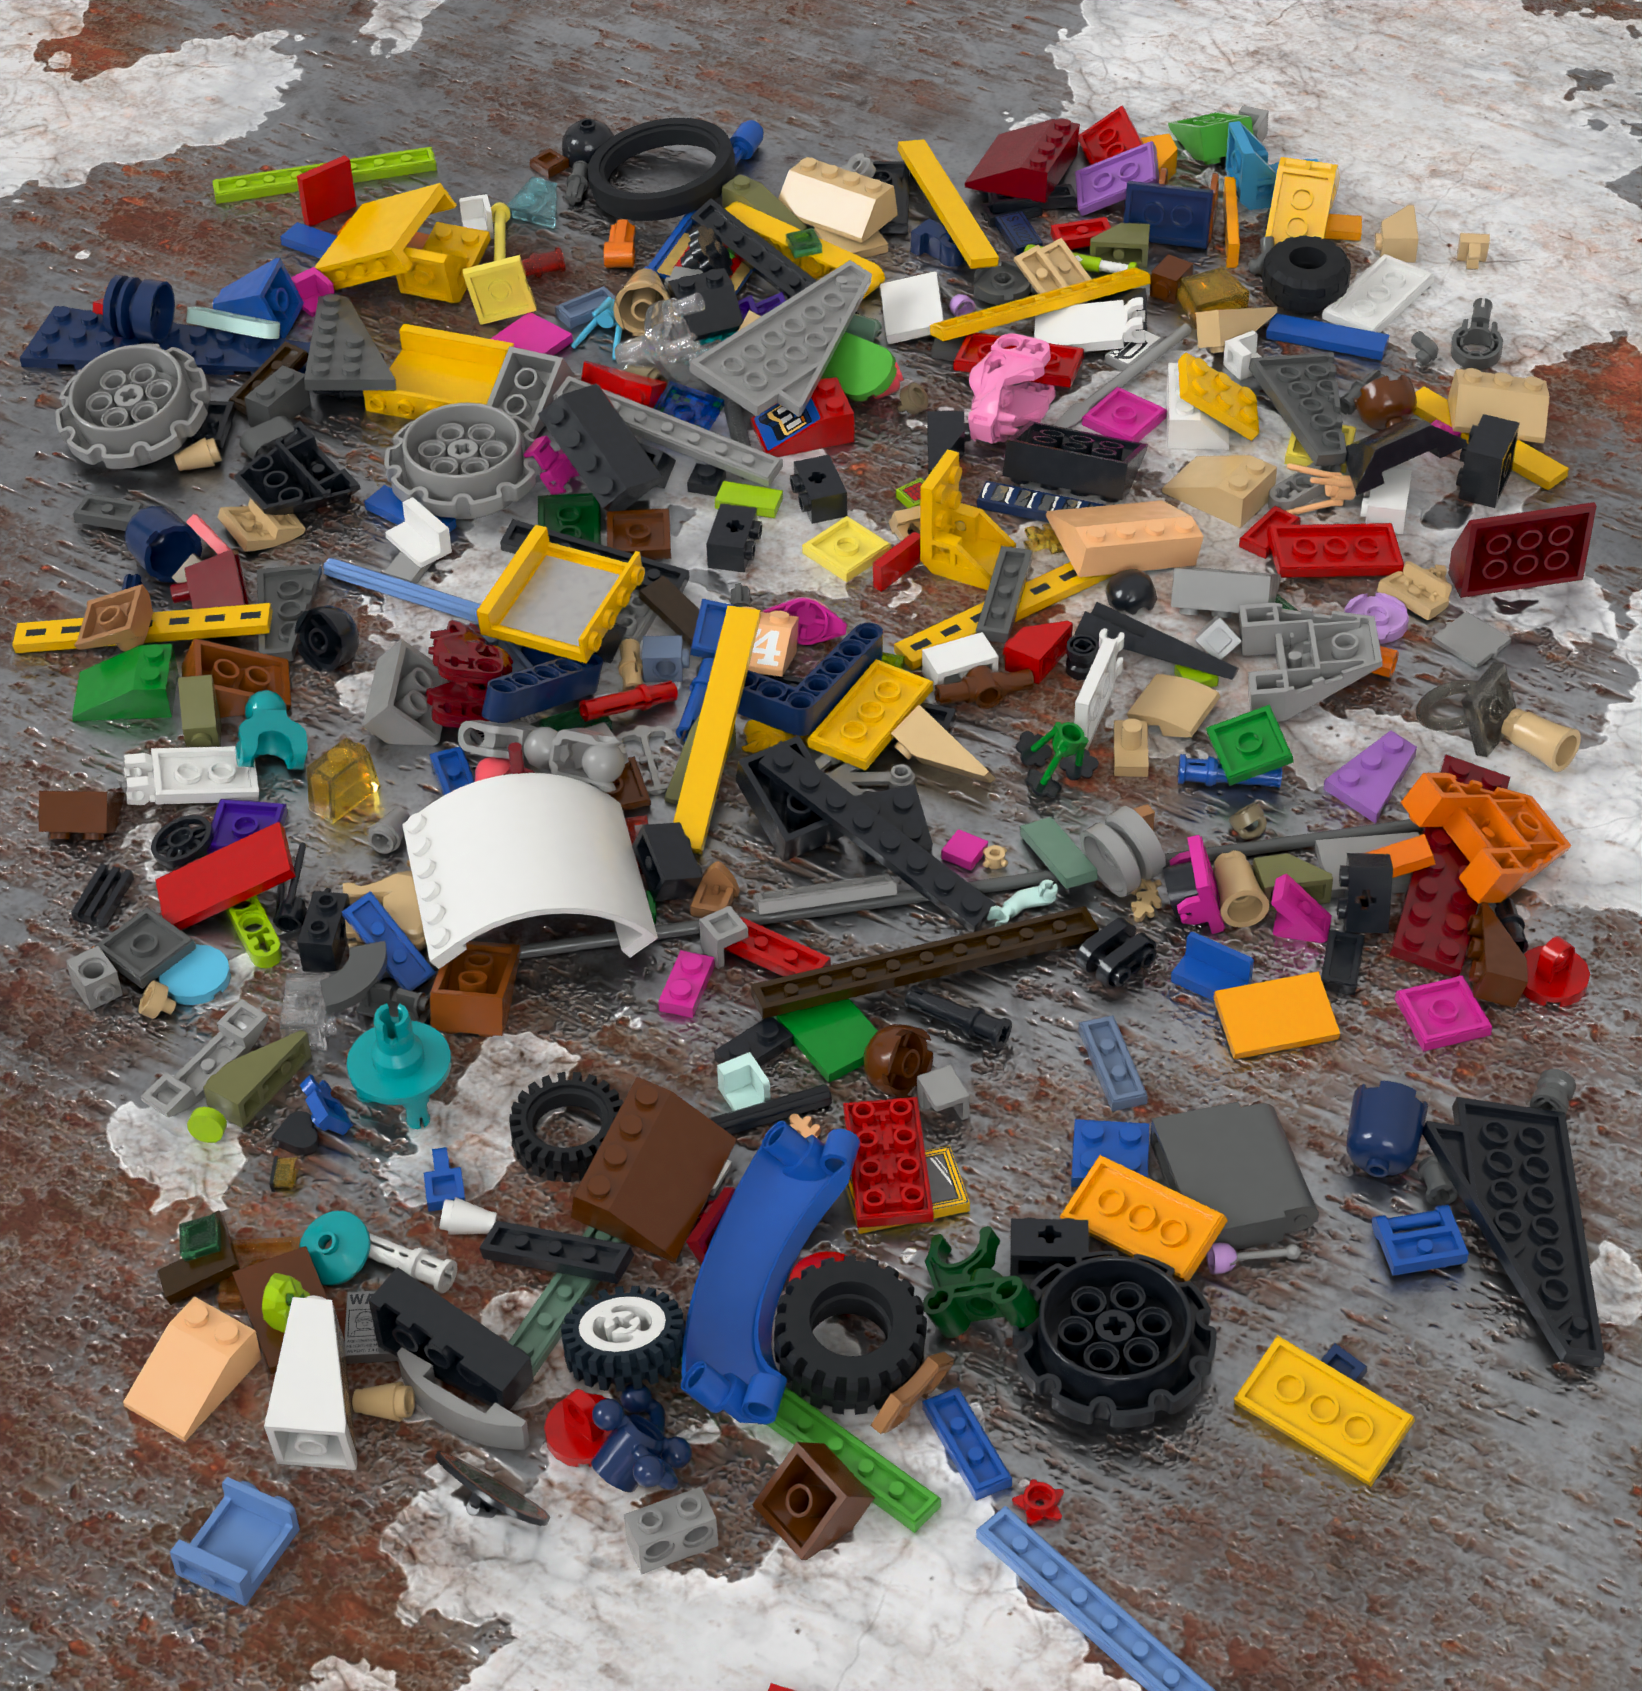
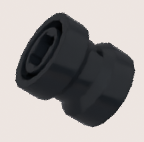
M1078 634L1072 636L1067 641L1066 654L1068 657L1066 659V672L1071 678L1077 680L1086 679L1099 650V642L1096 638L1087 634Z

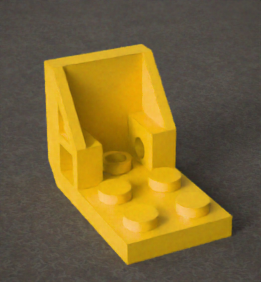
M1281 157L1278 164L1265 237H1274L1275 245L1286 238L1305 235L1325 239L1329 211L1333 207L1339 187L1340 174L1338 165Z
M436 222L423 249L405 247L403 249L404 253L413 263V266L408 272L396 275L400 293L459 303L467 289L463 269L479 265L491 240L489 231Z
M947 449L921 485L920 560L932 574L988 590L1001 546L1016 548V543L982 509L961 503L962 493L959 491V481L962 475V467L959 466V452Z

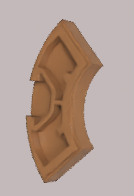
M945 1352L928 1356L910 1380L897 1391L890 1394L870 1426L880 1434H885L900 1425L910 1416L909 1411L920 1397L927 1399L953 1366L954 1359Z

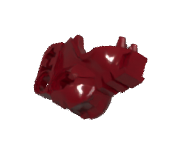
M451 620L447 624V629L431 631L430 639H434V646L428 648V654L433 655L432 661L434 666L438 667L439 675L447 679L449 683L428 688L426 696L427 703L432 706V720L436 724L460 728L461 724L465 721H489L482 716L488 681L511 673L513 660L503 648L495 645L488 646L485 643L486 639L481 635L480 630L475 624L470 623V625H466L460 621Z

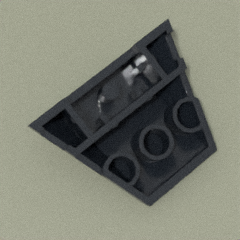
M1406 419L1347 445L1345 462L1356 495L1358 496L1385 484L1382 476L1383 471L1428 451L1442 458L1467 447L1468 444L1467 440L1423 420Z
M301 421L293 426L294 431L288 437L277 439L275 441L276 447L268 454L258 455L234 476L237 484L262 512L270 515L296 514L319 509L350 497L361 489L360 484L345 468L339 470L316 444L315 436Z

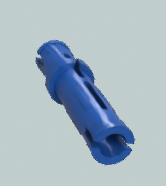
M704 658L701 661L697 677L691 681V693L680 724L676 729V735L679 739L682 737L684 730H686L682 740L686 742L692 725L701 713L714 662L713 658Z

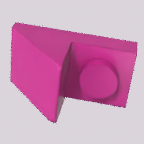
M1287 873L1276 878L1271 904L1277 911L1273 935L1315 943L1326 942L1328 940L1332 915Z

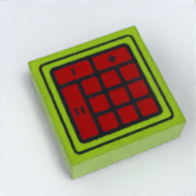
M919 478L896 489V498L907 508L920 506L921 485L924 483V480Z

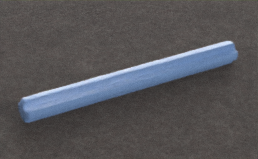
M328 558L323 565L324 574L328 577L474 622L478 620L476 611L480 607V603L334 558Z

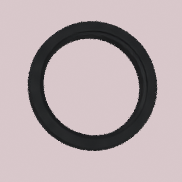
M665 118L628 128L602 144L592 156L588 166L590 189L599 207L610 215L633 221L670 219L698 210L710 198L713 200L718 198L722 194V186L732 180L736 172L735 153L725 131L713 123L694 118ZM672 145H691L705 148L716 156L714 164L706 173L685 185L670 190L653 193H631L618 190L608 183L611 173L620 164L637 154L651 149Z

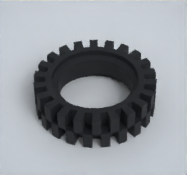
M565 1072L557 1073L558 1082L552 1083L550 1076L547 1075L542 1077L543 1087L540 1088L534 1081L528 1085L529 1094L522 1090L518 1095V1103L513 1102L509 1123L514 1153L518 1160L521 1159L522 1166L526 1170L532 1167L533 1174L541 1177L546 1170L547 1180L555 1182L558 1173H562L563 1182H572L571 1173H578L579 1180L582 1181L623 1101L622 1099L619 1100V1093L615 1088L610 1090L609 1083L605 1080H602L597 1085V1076L589 1074L586 1081L583 1082L581 1072H573L572 1080H566ZM566 1106L587 1108L597 1114L602 1121L599 1133L592 1140L575 1147L561 1148L551 1146L539 1139L534 1132L536 1124L544 1114Z

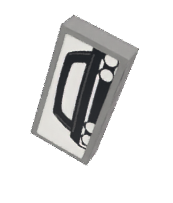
M1147 330L1145 331V343L1124 342V348L1112 349L1105 355V364L1123 371L1164 340V338Z

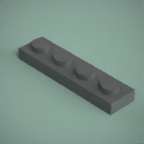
M1001 546L976 628V634L983 632L988 641L1006 643L1010 638L1032 563L1033 550Z

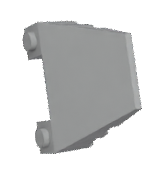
M1272 602L1239 605V634L1242 640V656L1275 654L1278 669L1248 672L1250 711L1270 704L1277 722L1286 721L1382 667L1375 616L1332 611V615L1313 613V608L1302 607L1301 611L1282 609V604Z

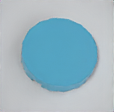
M196 944L194 951L159 976V982L168 986V996L176 1001V1003L184 1005L203 1004L215 999L214 995L220 990L223 993L231 979L227 957L220 950L212 946Z

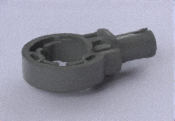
M1482 298L1474 301L1470 328H1468L1469 319H1464L1462 327L1458 328L1452 336L1451 356L1458 365L1467 369L1483 370L1490 368L1498 363L1502 355L1503 338L1497 331L1498 324L1492 322V329L1489 331L1493 304L1487 298H1485L1484 307H1481ZM1480 344L1487 348L1489 347L1490 350H1485L1484 352L1469 351L1464 346Z

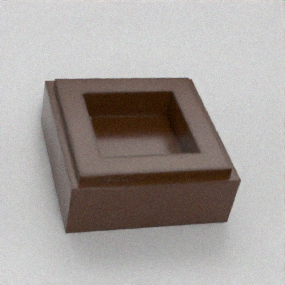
M549 148L530 159V168L549 179L569 168V159Z

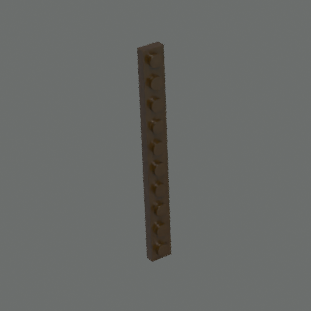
M1083 906L751 984V996L762 1019L1084 943L1099 931V927L1087 907Z

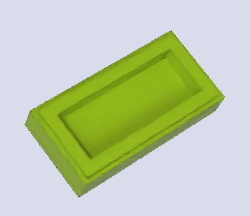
M723 481L715 498V509H719L720 503L757 508L758 516L775 518L783 501V490Z

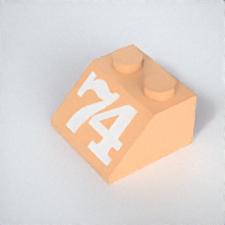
M746 606V607H743V608L756 609V608H754V607H747V606ZM784 611L761 612V619L748 670L758 674L783 677L797 653L799 617L789 616V613Z

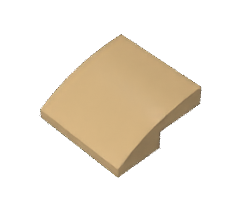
M1062 238L1043 248L1036 245L1014 257V262L1038 294L1091 280V277Z
M251 498L248 506L220 507L217 517L244 551H256L281 545L301 536L306 529L294 514H264Z
M1156 674L1128 711L1127 716L1128 718L1146 720L1147 725H1158L1163 736L1192 738L1220 699V694L1218 691L1199 682L1178 676Z

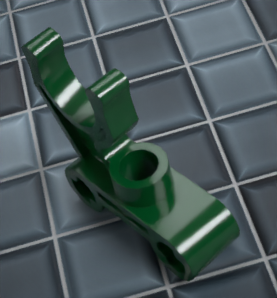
M990 1226L983 1227L979 1231V1243L974 1252L966 1259L954 1264L946 1263L952 1248L943 1235L937 1234L931 1238V1245L925 1259V1264L934 1289L925 1296L922 1303L926 1315L942 1336L946 1338L960 1336L969 1328L970 1323L974 1321L1005 1317L1012 1327L1024 1328L1032 1324L1039 1316L1040 1305L1021 1278L1017 1276L1003 1277L999 1272L992 1269L995 1265L1000 1239Z

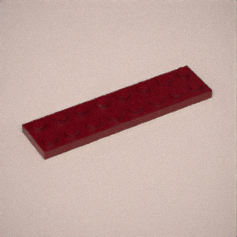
M1445 754L1439 773L1455 775L1456 781L1469 784L1471 780L1479 781L1483 785L1482 789L1493 792L1497 787L1508 789L1510 776ZM1424 827L1422 834L1426 836L1435 865L1411 873L1389 955L1453 978L1459 976L1462 970L1470 935H1467V924L1472 914L1476 915L1478 903L1468 895L1466 887L1459 880V876L1470 864L1468 859L1443 827Z

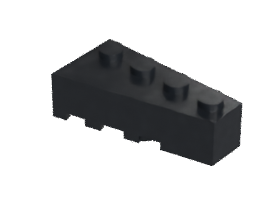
M398 1267L369 1299L378 1347L398 1357L397 1352L403 1347L433 1365L436 1378L490 1407L497 1403L510 1410L534 1381L531 1359L526 1352L519 1347L511 1345Z

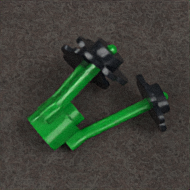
M1056 722L1052 730L1045 736L1041 734L1034 736L1030 731H1024L1020 735V742L1016 744V750L1021 753L1020 759L1024 765L1032 766L1035 764L1037 767L1045 765V760L1052 755V750L1047 745L1050 740H1052L1053 750L1056 753L1045 772L1040 773L1035 769H1030L1027 773L1025 783L1030 786L1031 791L1037 796L1055 798L1062 789L1057 781L1052 780V775L1058 764L1061 770L1066 771V777L1073 781L1079 780L1081 777L1084 779L1091 778L1093 771L1098 768V759L1090 756V752L1085 749L1089 742L1088 738L1084 737L1081 727L1071 722L1063 724Z

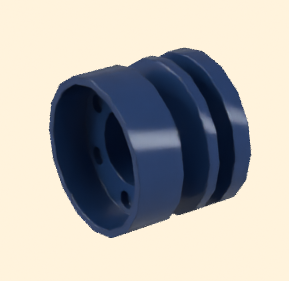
M115 275L108 284L103 300V323L106 332L113 337L132 339L136 336L140 341L163 343L171 331L175 314V297L172 286L167 281L144 279L142 281L139 277Z

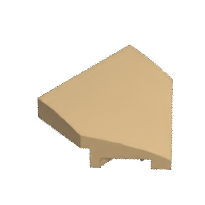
M1406 561L1403 572L1397 571L1379 581L1377 592L1396 597L1405 604L1407 609L1426 620H1430L1448 607L1452 585L1446 580L1447 569L1445 565L1435 564V568L1423 569L1411 561Z

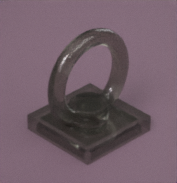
M1493 662L1478 681L1459 680L1448 682L1427 692L1416 706V718L1419 723L1430 730L1441 732L1456 731L1468 727L1476 756L1488 757L1504 738V734L1501 733L1503 722L1510 712L1516 708L1505 663ZM1467 693L1461 700L1464 715L1453 718H1437L1429 714L1430 708L1439 700L1454 694Z

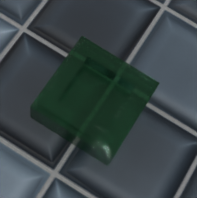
M813 228L786 234V243L794 258L822 253V243Z
M215 1213L179 1224L180 1255L185 1262L221 1251L220 1220Z

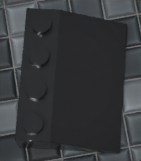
M1029 421L1007 440L1002 476L1011 478V481L1017 484L1034 482L1041 484L1040 487L1043 489L1058 490L1059 488L1069 489L1070 493L1076 496L1093 494L1100 496V499L1103 501L1114 503L1123 500L1129 494L1146 454L1148 444Z

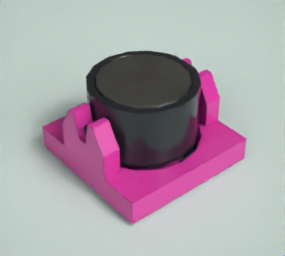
M1202 836L1187 837L1190 851L1177 854L1169 861L1170 866L1163 868L1167 893L1176 919L1181 918V922L1184 924L1197 925L1208 922L1212 934L1223 932L1225 925L1220 912L1218 887Z

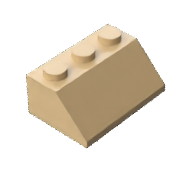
M1474 368L1455 370L1447 399L1453 431L1470 433L1472 426H1478L1482 415L1486 414L1519 422L1517 440L1544 444L1549 406V392L1546 381L1533 376L1526 378L1514 377L1504 372L1496 374L1485 373Z

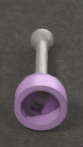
M938 277L940 291L951 300L949 307L955 317L975 311L973 300L964 294L954 296L940 283L941 280Z
M1218 1242L1213 1243L1209 1249L1207 1264L1211 1274H1222L1231 1271L1235 1267L1237 1260L1283 1256L1294 1260L1300 1256L1301 1250L1297 1245L1290 1244L1286 1249L1237 1253L1228 1243Z

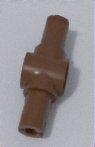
M980 665L971 669L959 682L935 685L934 696L939 706L965 701L966 703L976 702L977 706L982 709H990L998 705L1003 697L1007 696V693L1032 690L1034 687V677L1029 668L1003 673L1002 671L993 672L990 667Z

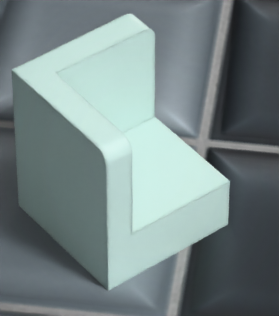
M750 1052L717 1065L718 1089L732 1111L771 1100L770 1082Z

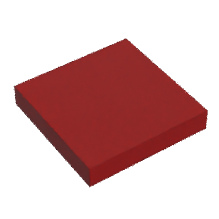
M343 155L297 175L303 220L307 226H314L357 206L351 163L347 156Z

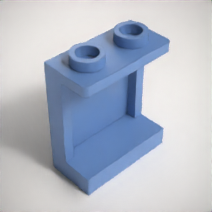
M226 1477L222 1483L224 1497L191 1543L189 1544L179 1539L171 1549L170 1555L176 1575L246 1606L300 1528L295 1508L287 1499L281 1496L272 1497L260 1492L253 1484L247 1481L238 1482Z

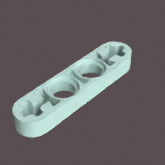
M187 307L186 322L190 324L267 339H278L280 335L279 322L204 307Z

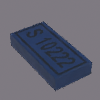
M1022 211L995 217L996 227L1015 256L1023 253L1025 247L1029 244L1043 246L1042 240Z

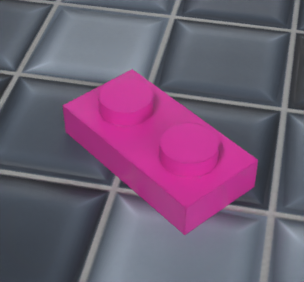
M680 950L659 998V1011L693 1018L714 970V957Z

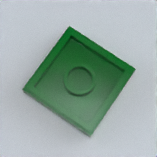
M1270 704L1206 727L1207 735L1229 786L1294 763L1292 753Z

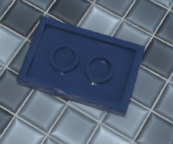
M1128 181L1123 223L1150 224L1149 242L1207 249L1214 190Z

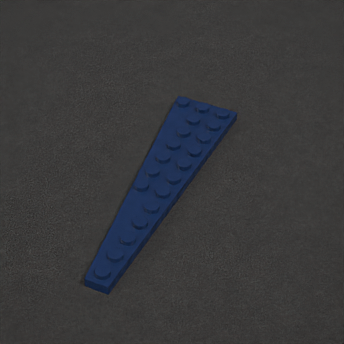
M54 306L20 356L21 367L58 369L59 364H71L75 366V369L82 370L90 361L110 350L136 344H159L163 350L175 347L188 353L194 358L197 367L202 368L204 374L235 375V371H251V375H253L285 341L307 351L308 355L311 342L287 340L285 338H259L173 322L171 331L164 342L153 343L140 341L136 336L132 339L110 336L106 332L103 315L95 314L93 310ZM307 362L298 370V372L305 374Z

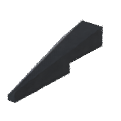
M1096 602L1091 613L1084 612L1074 634H1087L1093 636L1099 642V633L1105 628L1107 629V638L1116 639L1119 633L1123 632V649L1230 680L1234 679L1239 670L1236 666L1099 602Z

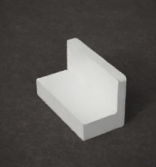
M413 497L402 502L405 522L386 531V538L420 568L451 553L449 528Z

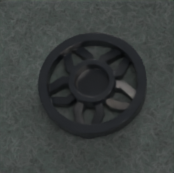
M187 815L177 818L157 832L151 843V852L158 863L166 866L168 869H174L176 866H181L197 858L204 857L213 841L214 830L210 822L203 816ZM198 824L202 826L194 827L193 829H191L189 825Z

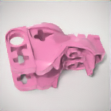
M1015 333L1004 334L991 346V352L972 368L969 374V385L974 396L972 399V411L969 412L968 417L972 440L976 441L978 439L990 444L996 442L1004 443L1008 436H1013L1019 431L1015 427L1025 426L1029 421L1041 422V419L1049 409V405L1055 399V386L1028 381H1034L1045 374L1044 367L1051 359L1050 346L1046 341ZM1008 346H1017L1013 349H1004Z

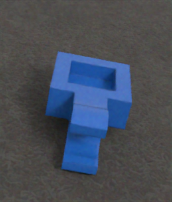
M447 1147L432 1149L435 1171L423 1172L428 1212L442 1210L445 1199L454 1201L455 1197L466 1201L461 1167L450 1168Z

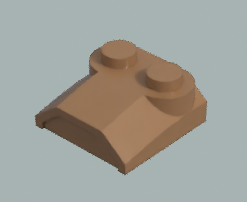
M141 584L87 601L85 616L74 646L81 650L116 644L121 651H128L143 645L153 615L150 594L144 585Z

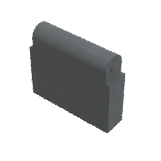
M1233 1102L1152 1118L1150 1144L1167 1187L1224 1214L1228 1220L1214 1243H1228L1235 1250L1279 1242L1283 1241L1284 1234L1307 1229L1317 1221L1319 1212L1272 1105L1260 1103L1240 1107L1239 1102Z

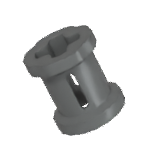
M1433 1155L1423 1159L1418 1164L1417 1171L1419 1177L1425 1180L1427 1186L1425 1195L1428 1203L1441 1206L1454 1202L1459 1194L1436 1156Z

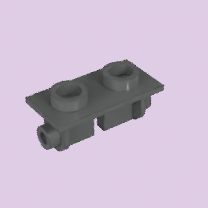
M376 982L367 992V997L361 1001L356 1009L357 1013L374 1017L376 1010L381 1005L387 1003L390 1016L399 1017L397 1008L399 1004H402L410 1013L411 1021L426 1024L430 1017V998L426 997L423 992L416 993L401 988L394 991L392 986Z

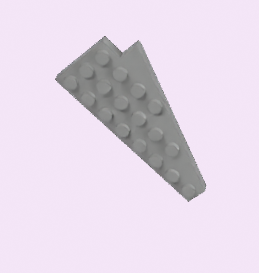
M849 260L692 360L689 371L755 416L760 415L776 403L796 416H801L871 284L872 274Z

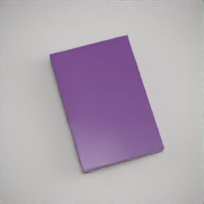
M1153 141L1076 171L1077 204L1080 214L1084 216L1125 200L1128 181L1159 184L1157 149Z

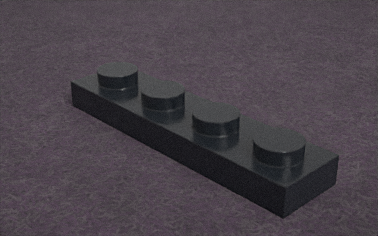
M497 1220L479 1248L483 1259L615 1284L619 1283L634 1257L632 1247L628 1244Z

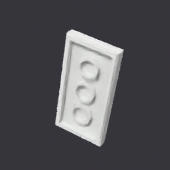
M1384 254L1347 288V292L1343 297L1323 310L1322 319L1336 325L1381 333L1433 284L1435 274Z

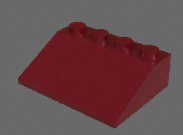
M1065 118L1051 119L999 134L966 180L965 188L1046 203L1051 192L1054 191L1055 186L1058 185L1078 154L1080 124L1073 123Z
M1595 502L1469 520L1451 550L1448 571L1460 598L1583 580L1597 507Z

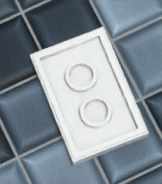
M937 271L880 284L885 333L888 344L931 335L929 325L944 321Z

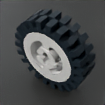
M623 1286L615 1287V1294L609 1295L607 1290L604 1289L598 1291V1300L589 1295L583 1298L584 1306L576 1303L572 1307L573 1314L567 1313L564 1317L565 1324L561 1326V1336L565 1362L569 1372H573L574 1378L578 1381L584 1379L586 1386L592 1388L599 1382V1389L608 1391L611 1383L616 1385V1392L625 1391L626 1383H633L634 1390L643 1388L642 1380L647 1379L650 1385L659 1382L658 1373L667 1378L672 1374L671 1367L678 1368L681 1365L685 1334L683 1312L678 1307V1303L674 1299L669 1301V1295L664 1292L657 1296L656 1289L648 1287L644 1294H641L640 1286H631L630 1293H624Z

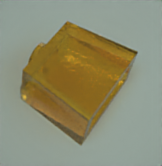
M1224 267L1181 278L1180 288L1177 290V298L1194 329H1197L1196 312L1248 308L1250 291Z
M344 738L307 766L309 810L331 824H334L381 787L370 752L367 751L363 744L354 743L348 738Z

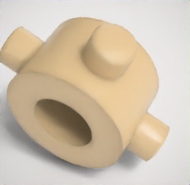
M998 845L984 848L983 854L985 858L983 866L993 870L1006 867L1008 865V861L1005 860L1007 849Z

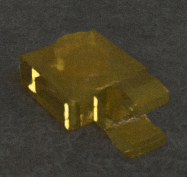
M1043 524L1042 530L1037 526L1025 528L1028 539H1032L1024 541L1023 544L1026 549L1037 552L1048 548L1051 554L1065 552L1050 524Z

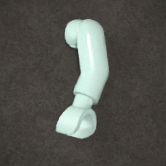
M1044 880L1039 886L1019 890L1004 902L1002 907L992 906L987 920H1000L996 921L995 927L1008 924L1009 917H1015L1024 909L1050 905L1056 899L1058 886L1057 884L1053 885L1054 881Z

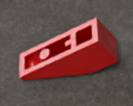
M584 361L581 381L591 385L598 384L601 389L658 411L664 403L667 382L589 361Z

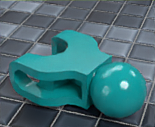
M269 690L258 691L250 696L245 705V717L247 720L243 721L239 726V741L235 747L238 767H254L255 758L260 755L270 754L284 760L287 769L304 770L308 751L306 730L287 716V705L278 693Z

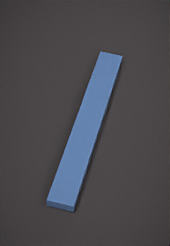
M1004 1506L976 1529V1538L1147 1691H1216L1007 1506Z

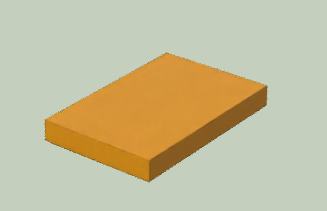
M1319 971L1214 992L1213 998L1234 1060L1339 1039L1340 1031Z

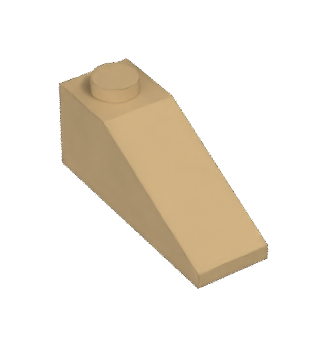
M1277 307L1196 312L1198 348H1210L1211 353L1224 352L1225 341L1252 330L1256 332L1277 313Z
M920 705L891 733L898 741L894 747L908 760L914 756L922 764L987 783H992L996 779Z

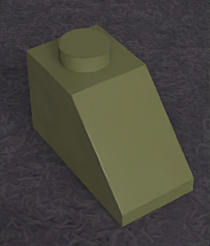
M1120 223L1092 237L1090 241V256L1122 264L1136 262L1138 268H1147L1150 224Z
M212 675L178 677L182 730L186 748L221 747L222 722Z
M1288 853L1254 858L1253 872L1260 888L1269 901L1268 911L1276 910L1271 904L1275 880L1286 873L1319 904L1330 903L1333 885L1331 873Z

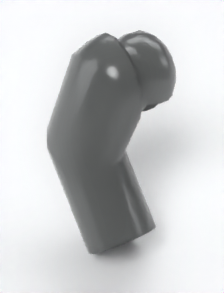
M1267 236L1260 239L1261 254L1257 259L1249 261L1250 273L1254 275L1260 273L1262 275L1264 258L1271 248L1275 246L1274 237Z
M1416 332L1411 338V343L1420 350L1416 353L1415 358L1423 366H1426L1431 360L1434 361L1437 358L1439 349L1436 343L1423 332Z

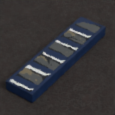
M991 481L985 482L977 499V508L1049 523L1046 517L1047 511L1106 506L1095 502Z

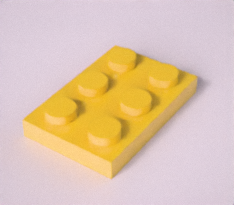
M1185 352L1178 359L1180 398L1252 441L1259 434L1257 398L1250 388L1242 387L1232 381L1227 374L1219 373L1209 367L1201 358H1195Z

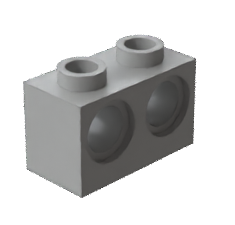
M701 1486L624 1514L627 1543L641 1575L718 1546L717 1520Z

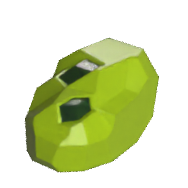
M274 1273L265 1287L262 1301L263 1318L271 1328L285 1333L292 1298H306L310 1296L302 1288L301 1282L291 1276Z

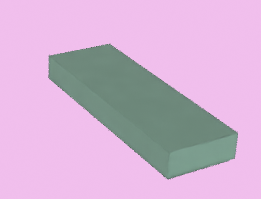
M1052 817L1020 826V836L1066 889L1098 880L1097 868Z

